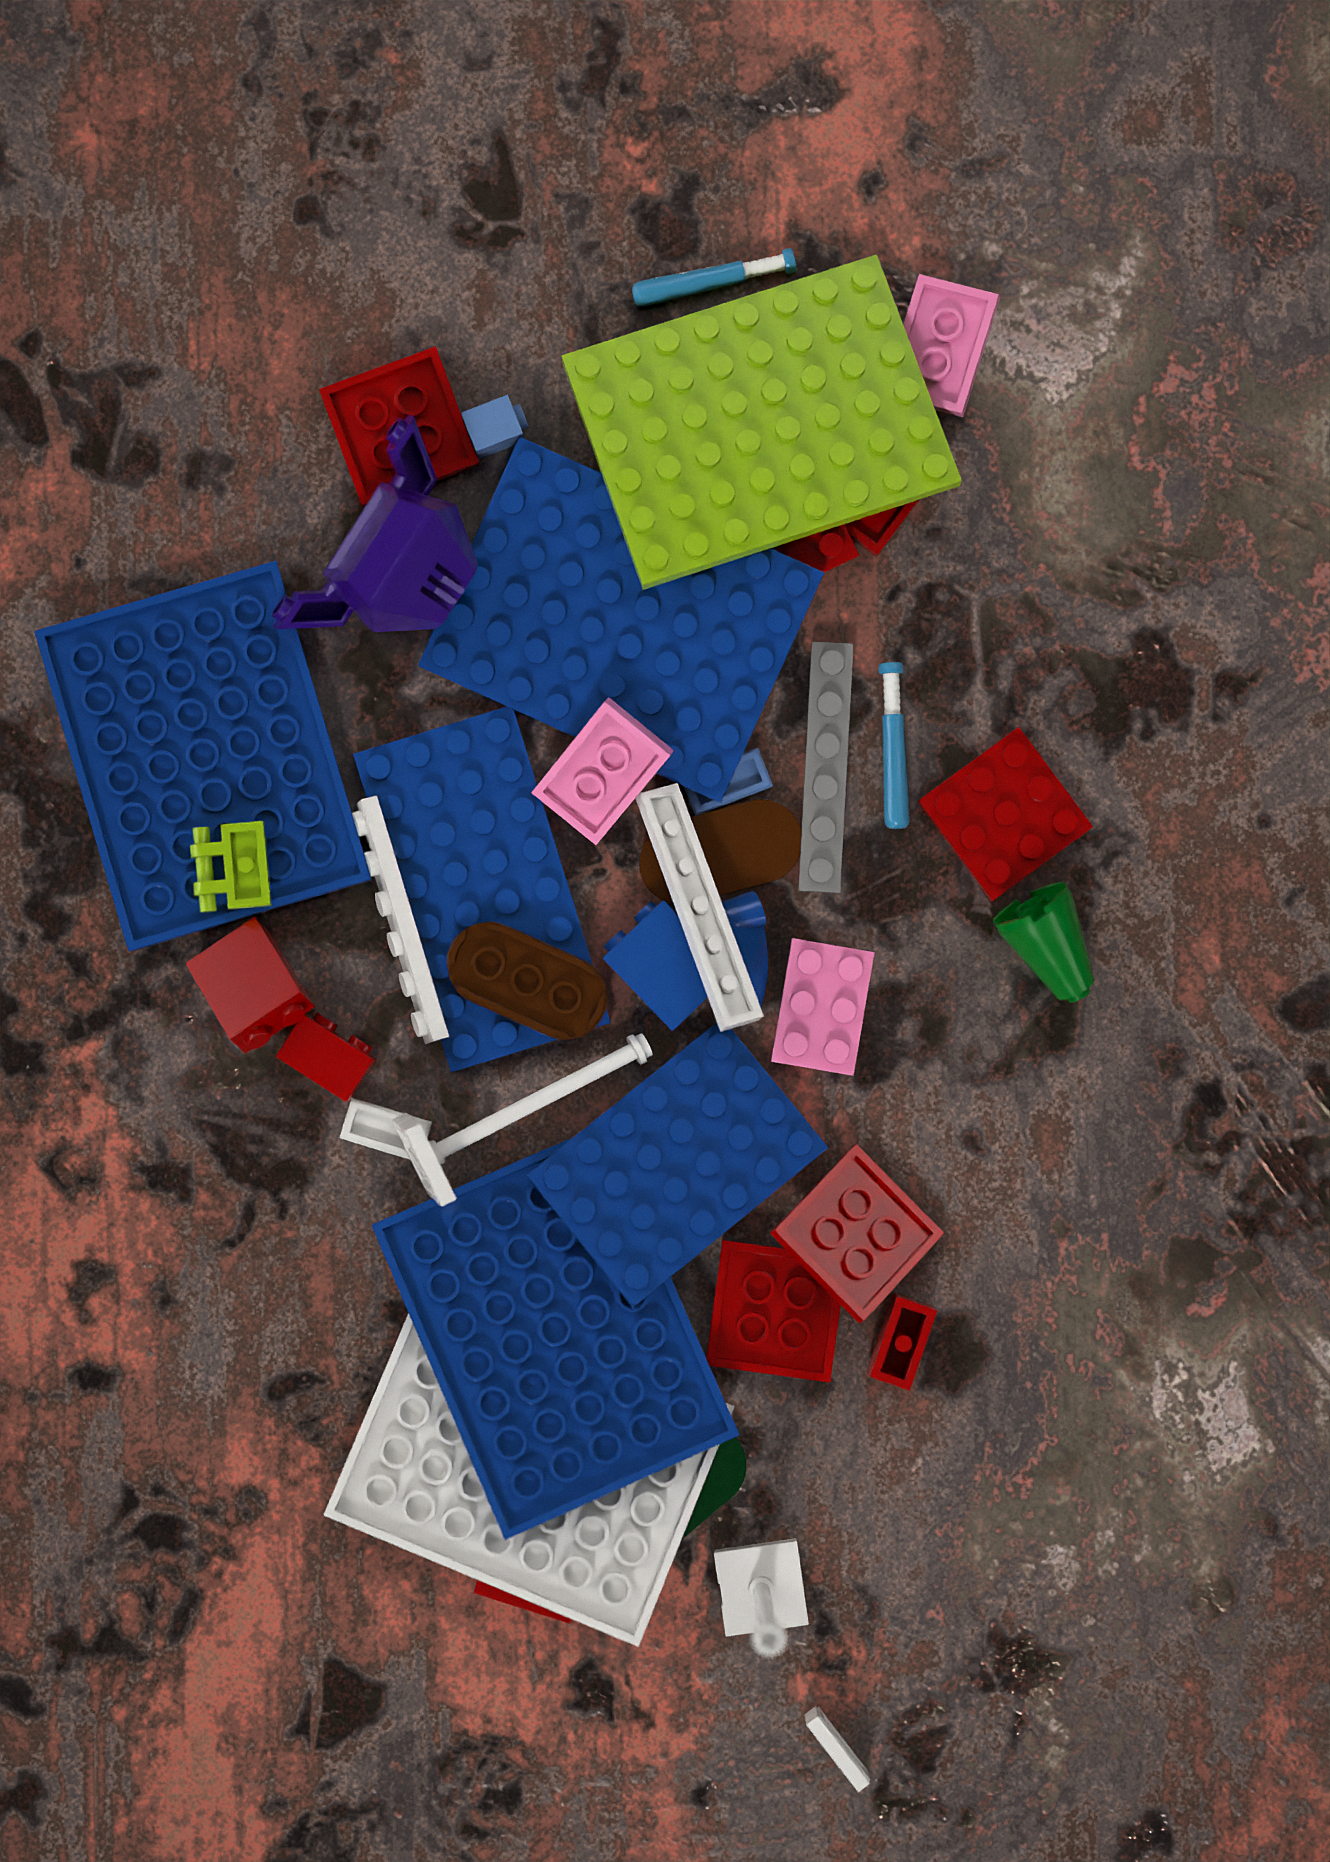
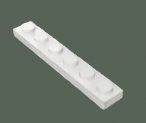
M678 783L639 793L635 798L720 1031L760 1020L764 1015Z
M377 795L361 799L354 805L355 812L352 813L358 836H363L367 852L364 853L370 876H375L379 892L375 893L376 905L382 917L387 916L391 932L387 933L388 945L394 957L399 956L403 972L399 973V981L406 997L411 996L415 1012L411 1013V1021L414 1031L418 1037L423 1036L425 1044L449 1037Z

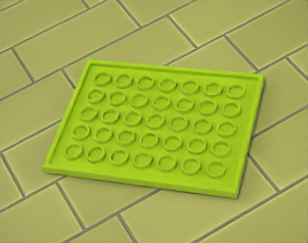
M877 254L561 355L562 364L643 590L959 487L962 482Z

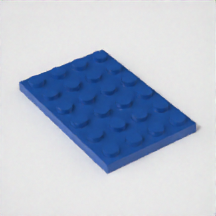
M716 1022L528 1173L526 1177L633 1308L829 1147L734 1031L728 1029L721 1032Z

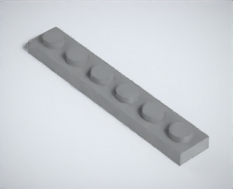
M813 641L811 643L798 891L840 893L854 644Z

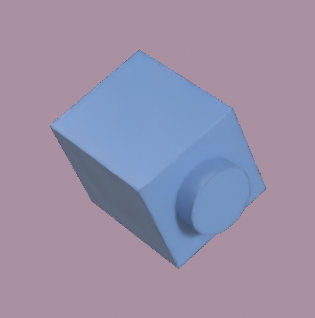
M508 395L461 412L478 459L515 446L519 436L524 438L522 429L529 427L520 403L512 406Z

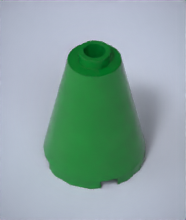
M1065 882L1051 883L1031 891L1032 898L1022 904L1016 899L1007 905L993 918V922L997 932L1058 1000L1067 999L1069 1003H1073L1090 994L1091 990L1089 987L1094 983L1095 979L1072 891L1066 886Z

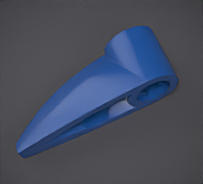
M752 890L722 901L761 1007L768 975V951L764 929L766 917L759 897Z

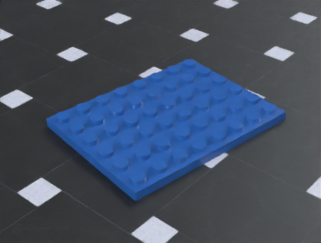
M519 436L471 544L478 563L476 573L444 623L433 630L418 666L574 737H577L609 697L674 750L656 774L721 803L819 588L824 572L770 548L643 590L602 474Z
M277 561L34 631L129 952L372 880L298 630H276L273 627L276 620L272 617L273 610L284 595L287 596ZM264 821L272 906L229 910L227 893L215 895L217 911L200 912L199 896H194L193 883L197 882L195 859L191 858L190 845L194 844L193 828L209 827L211 842H222V824ZM212 857L214 880L225 879L224 857Z
M572 1138L453 1189L456 1200L442 1207L432 1198L371 1225L504 1540L739 1436V1432L671 1277L632 1308L526 1177L528 1173Z

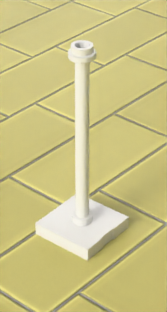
M640 1033L637 1036L632 1034L626 1037L628 1045L437 1143L434 1139L430 1142L428 1141L420 1123L409 1114L404 1113L392 1119L391 1121L427 1194L441 1207L456 1200L440 1166L445 1163V1157L635 1059L640 1065L646 1063V1058L653 1054L644 1035Z
M796 1538L714 1550L717 1579L722 1596L721 1608L725 1636L753 1633V1644L759 1653L766 1656L780 1653L787 1641L784 1628L809 1625Z

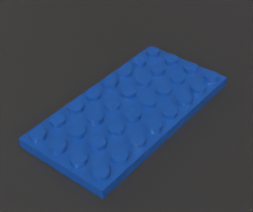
M503 707L353 754L366 798L377 795L449 1034V1037L441 1039L450 1071L455 1072L558 1040L465 999L452 984L447 968L448 951L456 936L468 927L483 922H497L507 925L581 958L593 966L543 802L531 793L536 788L537 782L514 709ZM607 1008L602 1020L596 1027L611 1023Z

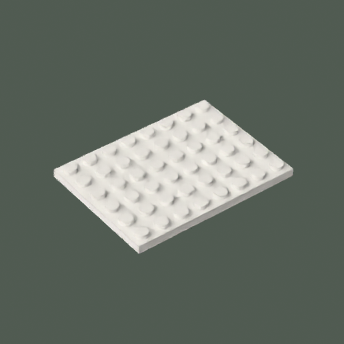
M408 1313L324 1516L639 1647L719 1445L504 1540ZM726 1403L730 1414H732L734 1406Z

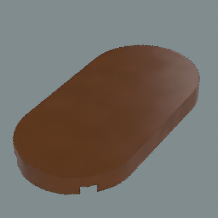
M764 799L752 800L690 817L719 896L778 880L792 870L801 855V827L792 812L777 802ZM648 837L642 847L639 858L642 880L647 889L657 898L674 904L650 837Z
M497 922L474 924L460 932L449 948L447 955L449 977L455 989L462 997L544 1035L560 1040L582 1037L591 1032L600 1023L605 1014L608 1002L607 988L601 974L595 967L581 958L507 925Z

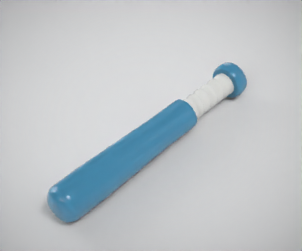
M786 248L778 256L766 257L757 261L753 260L742 263L741 260L638 281L632 287L633 298L638 306L644 307L743 283L750 277L762 276L763 274L775 273L776 271H785L786 274H792L797 271L792 248Z
M887 662L878 665V673L883 675L884 680L883 692L885 701L884 715H882L884 823L890 829L906 828L910 822L904 715L900 712L899 675L903 673L904 668L900 662Z

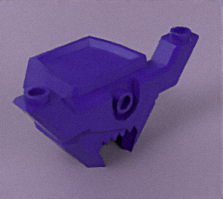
M408 415L404 420L398 418L390 427L386 435V439L390 441L386 451L395 475L389 484L384 482L379 484L323 571V575L327 579L321 590L295 591L290 598L284 595L272 613V617L276 619L273 625L276 630L344 626L353 611L363 624L373 632L437 629L444 623L475 575L478 563L457 505L429 496L438 480L414 416Z

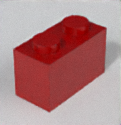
M316 1012L314 1017L305 1014L297 1022L275 1057L343 1101H351V1098H353L377 1061V1058L370 1055L373 1047L353 1034L349 1040L335 1032L338 1024L319 1012Z
M893 1292L866 1370L869 1377L910 1391L937 1313V1309L933 1305Z

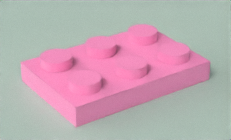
M919 274L903 325L935 410L963 417L999 304V294Z
M608 697L531 793L597 845L674 750Z
M791 939L771 1062L854 1076L875 952Z

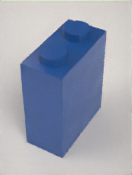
M664 900L658 906L650 901L634 917L639 924L627 935L620 930L603 946L608 951L603 959L673 1031L708 996L678 915Z

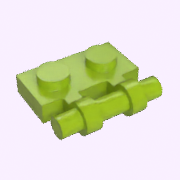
M264 821L222 824V842H211L209 827L193 828L194 844L190 845L191 858L195 859L197 882L193 883L194 896H199L200 912L217 911L215 895L227 893L229 910L272 906ZM212 857H224L225 879L214 880Z

